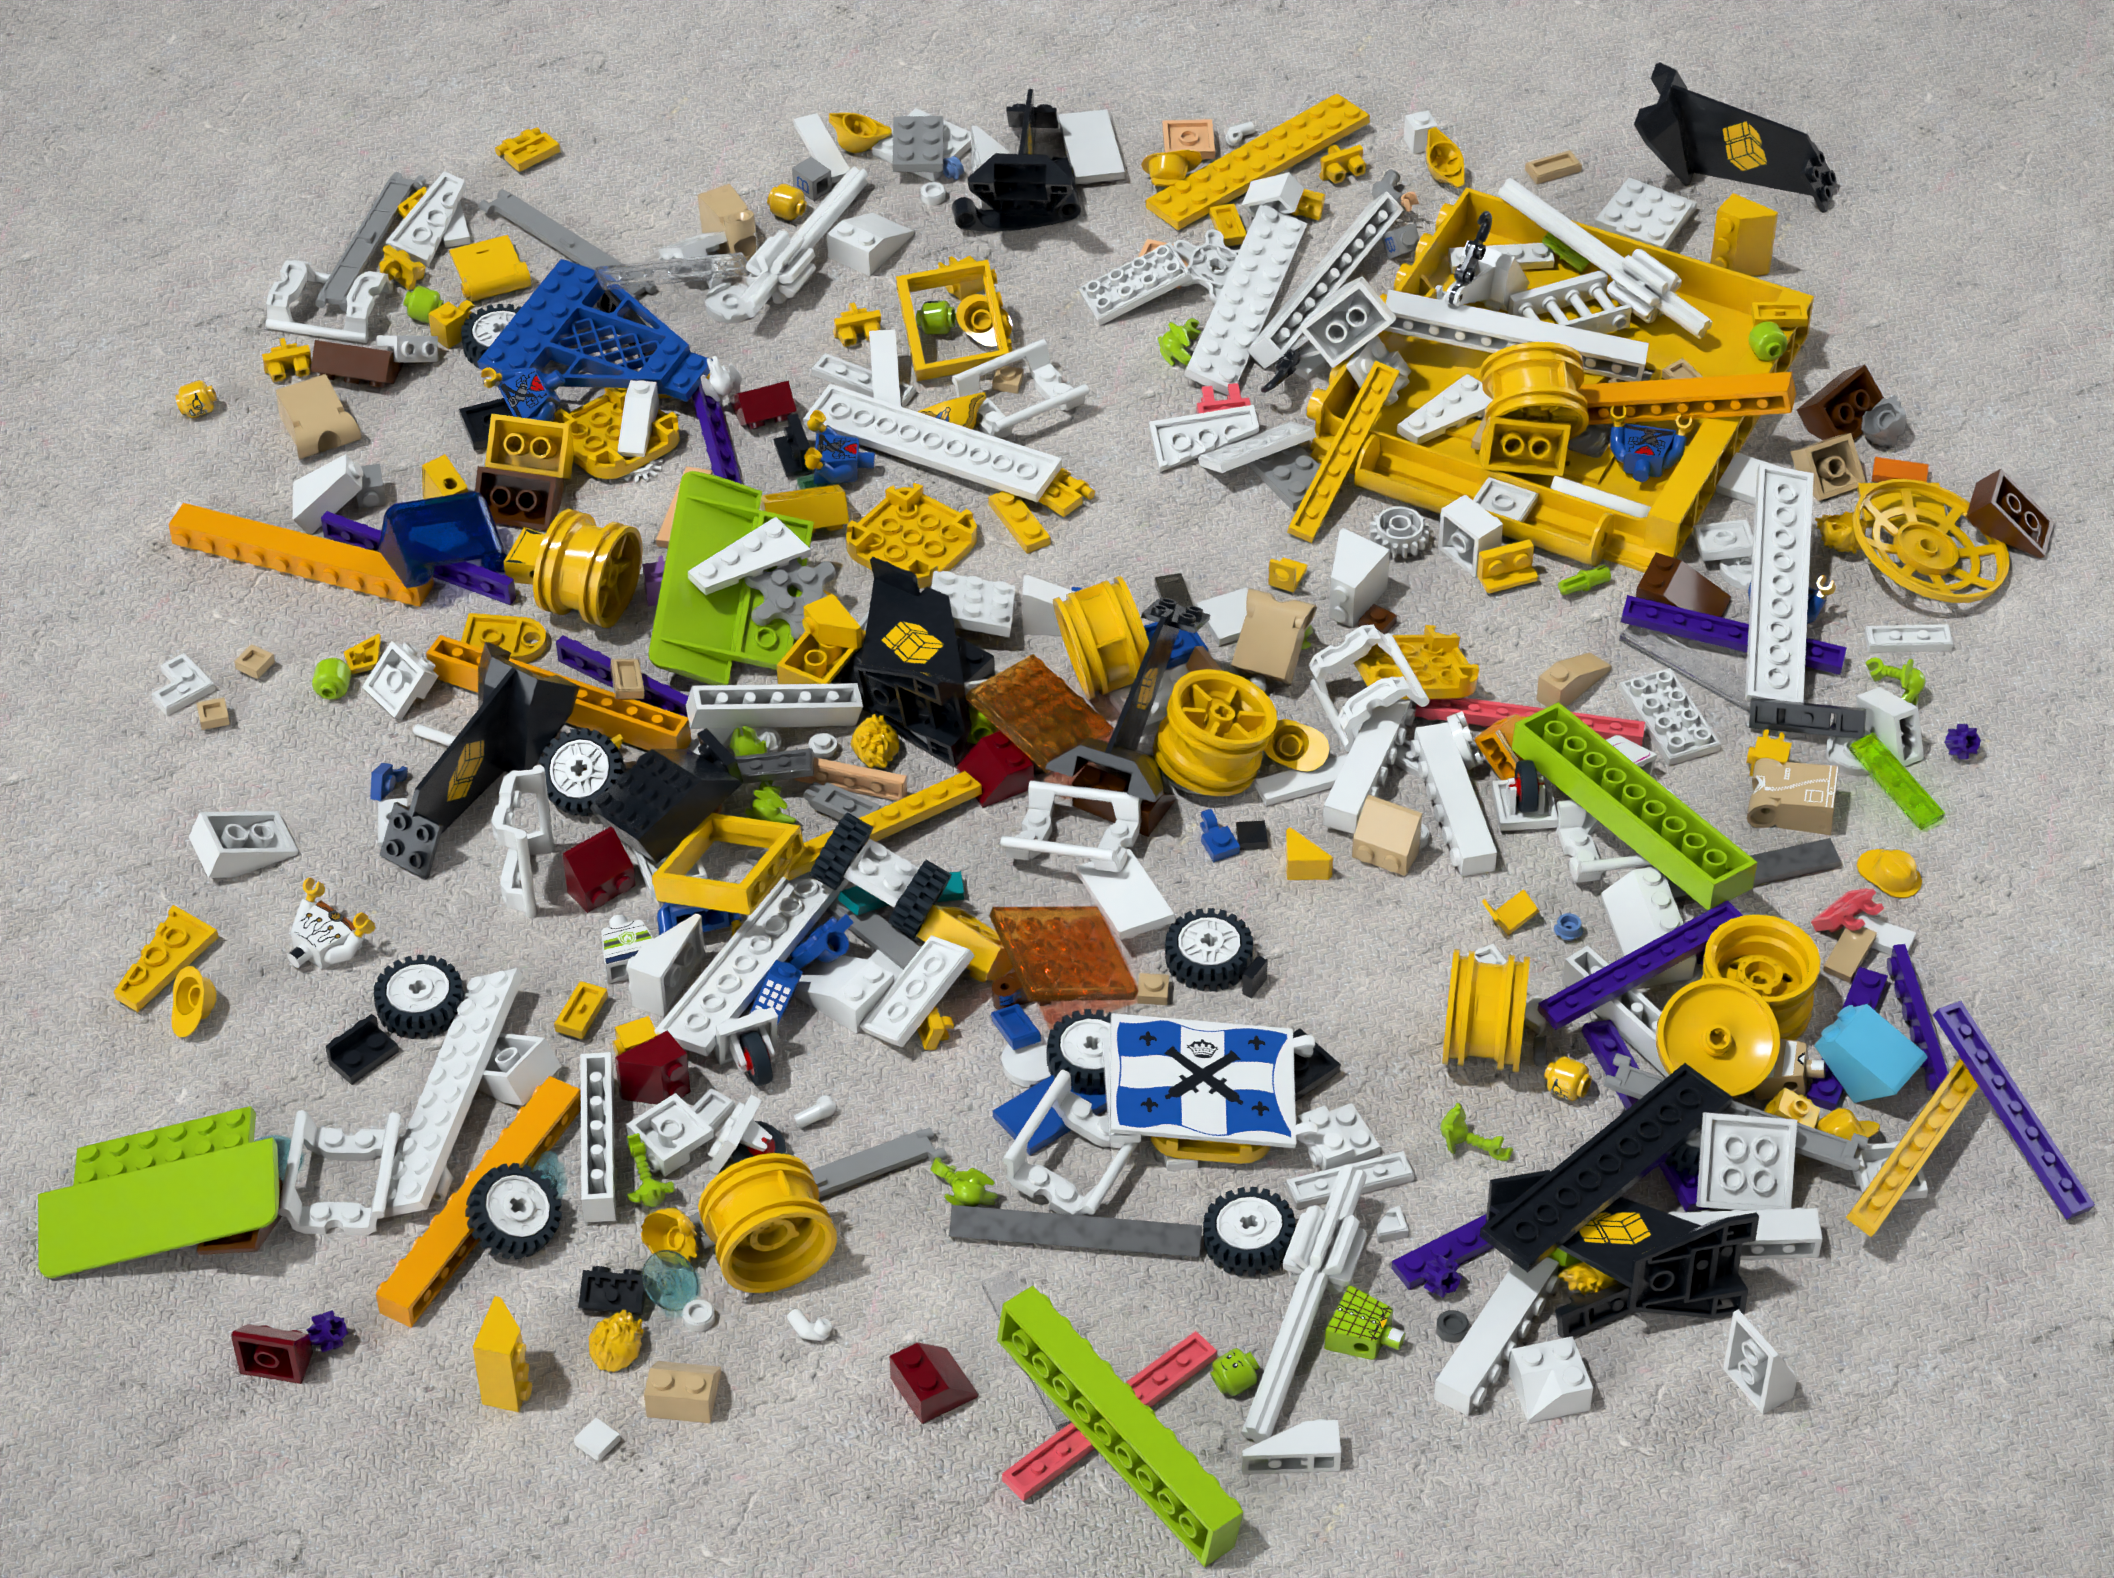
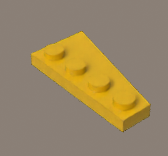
M172 905L165 922H161L156 928V935L153 940L142 949L138 962L131 965L114 990L115 999L139 1012L177 976L181 969L191 964L219 938L217 929Z

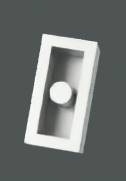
M1290 172L1251 181L1242 206L1253 217H1255L1260 204L1274 208L1283 214L1292 213L1297 208L1304 187Z

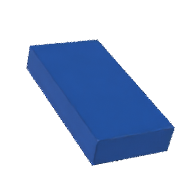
M1019 1004L991 1013L992 1022L1013 1050L1041 1042L1039 1030Z

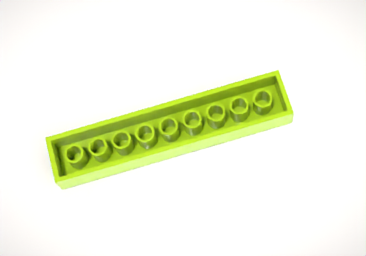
M1559 702L1515 723L1512 750L1524 760L1533 761L1538 772L1706 910H1710L1727 900L1730 901L1753 889L1757 861Z
M1032 1285L1003 1303L997 1335L998 1343L1195 1558L1206 1567L1232 1550L1236 1544L1244 1512L1239 1502L1235 1498L1230 1497L1220 1487L1217 1478L1212 1474H1208L1203 1469L1196 1456L1191 1451H1187L1178 1442L1176 1435L1171 1429L1164 1427L1156 1418L1152 1408L1144 1405L1137 1398L1132 1387L1128 1383H1124L1114 1373L1108 1361L1102 1360L1093 1350L1091 1343L1086 1338H1082L1073 1329L1069 1319L1058 1313L1045 1294H1041Z

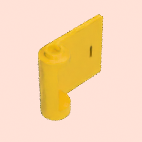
M508 235L449 250V254L462 281L461 290L464 298L469 297L471 302L531 286L528 267L524 261H519Z

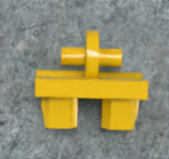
M1360 144L1340 150L1337 145H1332L1328 148V155L1320 158L1321 172L1319 177L1322 181L1330 179L1334 184H1337L1345 179L1348 172H1352L1357 177L1363 175L1366 170L1363 148Z
M1304 189L1295 212L1290 214L1294 216L1302 215L1319 221L1322 217L1325 194Z
M390 245L383 246L384 259L379 263L380 273L388 274L389 281L394 279L408 290L415 289L416 280L424 278L425 265L420 261L412 262L409 254L404 250L397 251Z
M855 302L849 303V311L841 312V317L834 319V338H839L842 345L846 347L854 345L857 342L856 334L864 332L866 341L870 342L869 331L880 330V310L867 312L866 308L857 309Z
M279 338L280 346L272 347L270 353L262 354L265 374H269L272 382L283 381L286 378V369L294 368L296 376L299 377L310 374V364L312 362L309 345L297 347V343L286 344L285 338Z

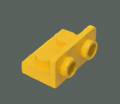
M1530 539L1479 552L1477 577L1487 593L1513 588L1538 580V575L1532 566L1534 545Z

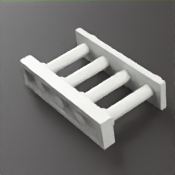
M1600 270L1509 295L1508 314L1540 321L1537 317L1538 314L1550 312L1559 325L1607 334L1630 327L1632 307L1630 304L1620 307L1614 306L1606 295L1608 275L1605 271ZM1597 299L1605 311L1592 314L1584 302ZM1573 305L1581 317L1569 321L1560 308Z

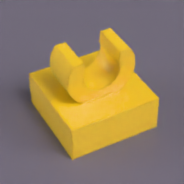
M934 1007L917 1028L924 1049L936 1050L939 1041L949 1039L947 1029H953L954 1024L951 1017H940L937 1007Z

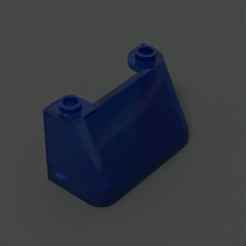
M466 492L397 503L389 507L384 514L378 550L406 588L418 587L428 583L433 576L435 566L481 559V566L496 573L505 572L504 560L507 554L488 503L479 492Z

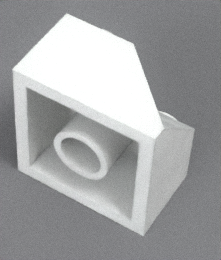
M1463 495L1441 509L1438 549L1476 578L1479 552L1501 546L1503 523L1483 509L1479 503L1474 502L1467 495Z
M1573 1336L1511 1349L1508 1372L1528 1423L1590 1411L1593 1386Z

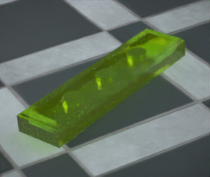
M1874 733L1850 745L1849 750L1920 830L1944 818L1945 812Z

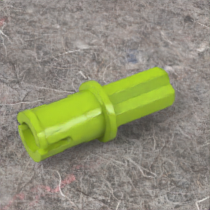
M1549 232L1542 240L1544 245L1560 256L1559 260L1564 259L1580 273L1590 262Z
M1601 565L1589 571L1580 570L1577 575L1558 583L1560 594L1565 596L1580 590L1590 591L1596 585L1610 582L1611 572L1606 565Z

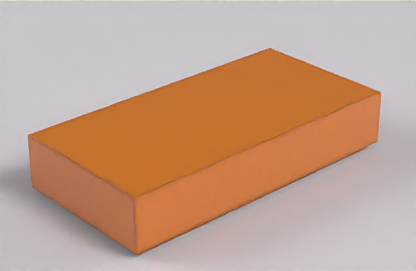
M1875 457L1871 482L1879 483L1891 479H1911L1927 482L1929 464Z

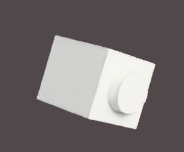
M1428 110L1405 116L1404 141L1413 154L1426 151L1428 129L1438 128L1436 121Z

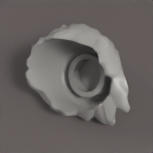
M1896 395L1888 399L1882 398L1872 411H1866L1863 415L1861 425L1863 434L1872 443L1879 444L1880 447L1887 446L1891 448L1892 445L1896 446L1898 437L1905 433L1906 412L1901 407V402L1897 401L1898 397Z

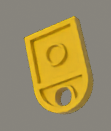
M469 613L461 638V642L482 649L485 642L495 644L511 652V659L523 663L536 660L544 653L547 647L544 627L538 621L527 617ZM529 640H538V642L533 644L526 643Z

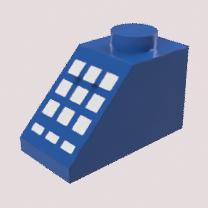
M775 960L750 1013L757 1009L765 1010L774 1007L778 1017V1026L793 998L803 971L796 969L790 963Z

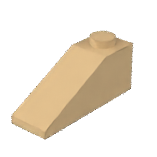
M1590 652L1558 661L1539 676L1536 700L1546 707L1559 702L1566 708L1611 671L1612 666Z

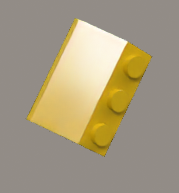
M1732 193L1717 209L1710 264L1748 276L1767 275L1770 272L1778 212Z
M491 414L485 467L571 479L574 458L571 424Z
M1490 416L1482 433L1479 461L1482 469L1563 476L1571 424Z
M838 484L765 494L761 497L760 509L762 511L813 521L812 533L816 532V528L826 527L827 530L831 531L842 529L843 524H849L846 494Z
M861 629L863 644L865 641L866 631ZM805 631L777 664L778 684H830L858 649L818 643L812 634H807Z
M932 905L917 934V937L925 942L932 935L970 949L975 956L966 968L971 971L969 974L971 977L984 983L986 980L995 981L1003 977L1028 952L961 908Z
M494 1296L472 1347L481 1401L483 1405L519 1412L523 1401H528L532 1391V1382L528 1380L529 1363L525 1361L526 1344L522 1342L521 1329L502 1298Z

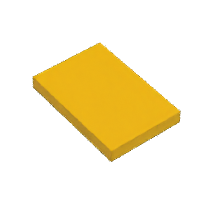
M1858 483V497L1860 498L1864 491L1877 483ZM1930 483V484H1934V485L1940 486V483ZM1901 493L1881 495L1870 501L1880 513L1890 508L1903 506ZM1912 494L1914 507L1931 511L1944 518L1946 517L1943 503L1928 497ZM1863 508L1861 511L1862 519H1866L1867 527H1873L1875 520ZM1897 516L1888 520L1895 527H1901L1907 523L1905 516ZM1917 517L1918 522L1928 523L1935 527L1939 526L1935 522Z

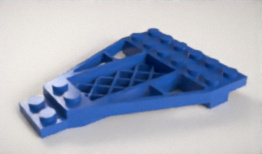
M564 259L559 260L477 361L479 369L483 370L490 367L497 374L499 370L529 367L542 371L548 362L552 360L570 366L562 374L565 383L560 387L628 388L630 380L657 382L658 394H665L686 402L701 385V376L705 375L707 377L710 373L707 357L690 352L687 342L608 275ZM607 289L622 301L612 313H606L593 308ZM629 309H632L653 328L624 319L623 317ZM591 327L592 329L591 331H587L580 334H577L576 332L578 330H582ZM609 335L614 336V338L600 342L598 339ZM594 339L596 341V343L581 346V343L591 341ZM633 342L636 343L635 346H631L624 349L621 348L622 345ZM576 344L578 346V348L575 349L567 348L569 346H573ZM614 347L618 348L617 351H613L606 354L603 353L604 350L611 349ZM656 350L652 355L645 357L643 353ZM596 352L600 353L599 356L595 357L589 355ZM640 355V358L630 361L625 360L627 357ZM620 359H621L622 362H623V363H619V364L611 363V362H613V361H617V360H620ZM641 368L639 372L634 369ZM580 371H584V372H587V373H590V374H578V373H579Z

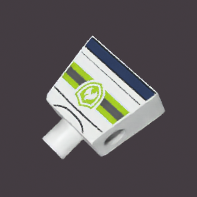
M616 915L610 919V927L601 930L608 984L629 979V973L626 972L629 959L637 954L641 946L654 939L641 920L627 922L624 915Z

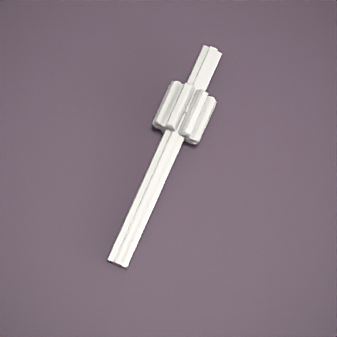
M856 166L850 168L791 238H789L787 231H779L774 237H769L746 264V269L751 272L746 278L749 287L736 301L739 304L736 309L740 315L746 313L750 318L754 317L771 296L776 304H783L787 298L794 297L816 269L815 265L810 263L816 256L812 248L868 184L866 180L868 173L865 169L859 171Z
M1512 178L1507 179L1504 186L1499 189L1498 195L1500 198L1610 275L1613 281L1608 285L1607 293L1622 306L1630 304L1632 307L1631 312L1646 323H1652L1657 315L1661 317L1665 314L1698 339L1704 337L1706 331L1711 328L1713 321L1675 293L1681 287L1682 280L1679 276L1642 249H1636L1632 256L1627 255L1624 258Z
M1346 1164L1343 1166V1169L1339 1170L1324 1211L1318 1205L1308 1207L1306 1213L1300 1215L1283 1260V1268L1286 1271H1292L1290 1278L1297 1285L1241 1432L1245 1438L1253 1439L1256 1444L1271 1437L1325 1289L1329 1290L1331 1294H1337L1342 1292L1343 1287L1350 1284L1366 1241L1367 1233L1364 1229L1358 1228L1360 1221L1353 1216L1367 1174L1364 1170H1356L1354 1165Z

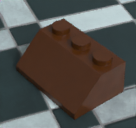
M315 340L310 371L319 373V376L326 374L329 380H334L335 376L344 377V382L359 384L360 379L368 380L369 386L384 388L385 383H395L404 362H394V352Z
M1864 364L1843 371L1796 411L1808 432L1821 440L1849 433L1852 434L1853 440H1855L1863 433L1861 425L1865 412L1872 411L1874 406L1884 397Z
M478 466L471 520L547 531L561 506L564 478Z
M1086 764L1072 782V786L1128 793L1131 778L1101 765ZM1163 791V794L1156 802L1142 799L1139 834L1147 837L1150 836L1175 802V795ZM1072 797V806L1116 823L1117 819L1112 802Z

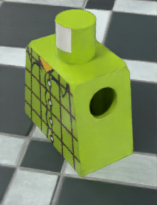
M1349 1285L1325 1330L1324 1349L1373 1360L1377 1357L1383 1345L1400 1350L1406 1332L1392 1327L1393 1309L1390 1306Z

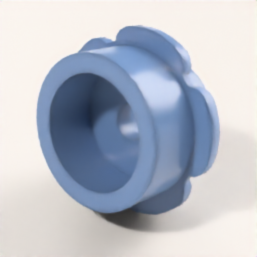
M955 156L943 159V174L948 179L953 177L955 180H958L959 176L964 173L961 161Z
M1563 914L1558 918L1557 925L1554 926V932L1562 939L1568 941L1579 938L1583 934L1581 920L1575 914Z

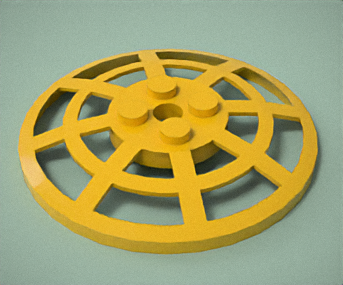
M1891 479L1881 481L1869 487L1863 492L1854 507L1852 515L1853 529L1862 550L1879 570L1910 591L1943 602L1971 603L1983 600L1995 593L2008 574L2009 553L2006 544L1984 535L1989 545L1975 547L1969 537L1955 525L1961 515L1966 517L1970 502L1947 489L1918 480ZM1901 493L1903 506L1890 508L1882 513L1870 502L1881 495ZM1912 494L1934 499L1951 507L1952 510L1944 518L1931 511L1916 508L1913 505ZM1863 508L1875 520L1872 528V539L1865 537L1862 531L1860 514ZM1905 516L1907 523L1899 529L1888 521L1893 517ZM1917 517L1935 522L1939 526L1935 527L1928 523L1918 522ZM1881 527L1894 537L1893 545L1880 541ZM1951 532L1965 548H1957L1955 542L1947 533ZM1873 549H1875V550L1878 551V553H1879V555L1881 556V558L1877 555V553H1876ZM1886 553L1897 555L1905 566L1902 569L1899 568ZM1995 555L1997 572L1994 581L1977 577L1980 571L1979 556ZM1958 558H1970V573L1955 567ZM1914 572L1927 575L1934 584L1922 581L1911 575ZM1950 573L1962 579V581L1946 585L1941 576ZM1970 584L1987 588V590L1973 594L1952 593V591L1961 590Z

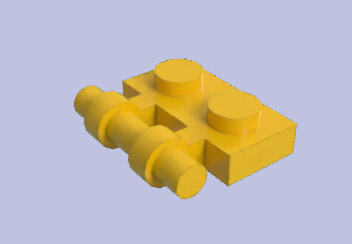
M536 127L520 132V135L513 139L507 138L503 140L501 145L495 147V152L498 156L504 154L505 160L520 172L559 153L560 144L546 132L541 133L540 129Z
M1061 468L1038 501L1065 517L1083 504V496L1089 500L1092 499L1095 495V490L1090 488L1089 484L1084 480L1075 479L1071 476V472Z

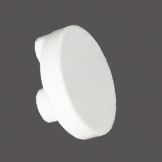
M1463 711L1448 716L1449 728L1466 768L1469 770L1483 764L1478 746L1474 741L1475 738L1468 728L1469 726Z

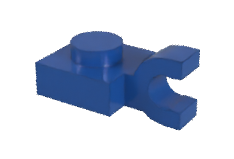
M381 763L371 772L370 799L382 801L393 791L395 782L407 779L408 767L402 766L400 769H393L392 764Z
M1212 808L1202 811L1201 817L1204 822L1200 823V828L1204 834H1201V843L1213 863L1240 854V845L1229 827L1219 828Z

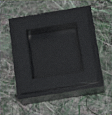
M1265 820L1236 822V835L1240 850L1268 849Z
M1261 956L1256 957L1243 973V995L1252 999L1267 980V959Z

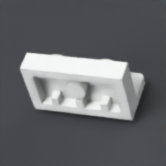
M377 335V346H387V351H394V362H437L438 336Z

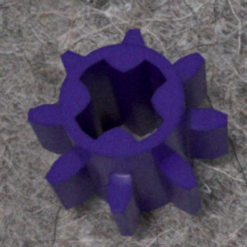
M1957 724V729H1948L1944 743L1949 750V755H1957L1958 759H1969V754L1978 753L1977 750L1981 739L1976 733L1977 728H1968V724Z
M1439 1255L1438 1260L1428 1261L1421 1274V1277L1428 1281L1424 1288L1442 1298L1445 1297L1446 1293L1455 1292L1462 1279V1276L1456 1272L1460 1265L1451 1259H1446L1442 1255Z
M333 1310L311 1317L314 1324L306 1329L310 1336L311 1345L321 1346V1352L323 1353L344 1345L341 1339L348 1334L344 1318L334 1316Z

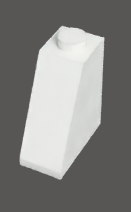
M345 454L294 481L292 519L307 534H313L322 526L321 517L326 511L335 514L362 489L363 470L357 462H353Z
M1024 575L1022 594L1023 635L1061 636L1054 612L1053 599L1060 597L1062 602L1066 601V594L1075 591Z
M1881 687L1856 696L1857 708L1867 709L1865 729L1877 737V741L1880 745L1882 744L1884 752L1897 767L1901 768L1924 759L1918 707Z

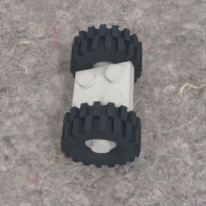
M847 812L828 838L809 875L833 890H837L846 878L890 906L895 907L888 923L914 938L918 934L932 905L937 904L952 874L927 859L920 868L916 867L908 860L886 849L883 845L869 839L873 827Z

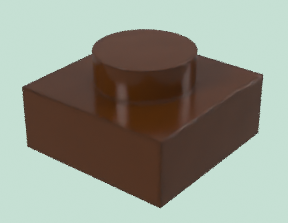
M1373 604L1359 619L1358 628L1362 625H1374L1378 631L1387 634L1397 623V615Z

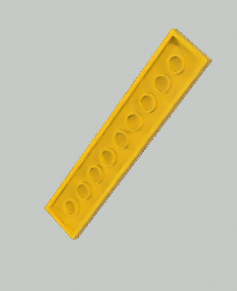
M1336 93L1190 174L1184 180L1178 181L1175 185L1169 186L1145 200L1146 208L1175 229L1180 230L1208 214L1210 207L1224 205L1246 193L1251 181L1276 176L1370 123V115Z

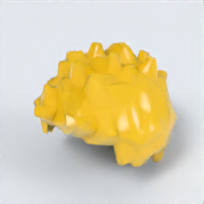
M1845 511L1842 515L1834 514L1833 516L1823 514L1822 518H1815V521H1817L1816 528L1820 529L1821 540H1823L1825 546L1829 545L1831 549L1834 547L1838 552L1852 551L1854 554L1857 553V550L1862 549L1853 529V512ZM1863 518L1860 519V524L1865 535L1867 521Z
M875 714L871 718L867 717L855 729L850 743L857 757L871 769L874 766L882 769L888 766L887 761L893 760L900 746L896 730L891 725H887L883 715L877 717Z
M674 1207L652 1212V1214H648L645 1217L644 1224L641 1226L643 1230L641 1232V1239L656 1258L662 1262H671L672 1265L680 1263L684 1268H689L691 1266V1257H698L696 1251L699 1249L695 1242L697 1232L694 1230L696 1226L682 1211Z
M1584 1262L1570 1265L1558 1275V1278H1563L1564 1281L1568 1282V1289L1570 1291L1579 1290L1584 1296L1588 1292L1593 1294L1619 1282Z
M623 1309L620 1313H615L610 1318H605L595 1325L588 1338L589 1355L600 1370H607L608 1372L619 1371L629 1366L638 1358L642 1345L640 1340L644 1332L642 1320L635 1321L632 1313H627Z

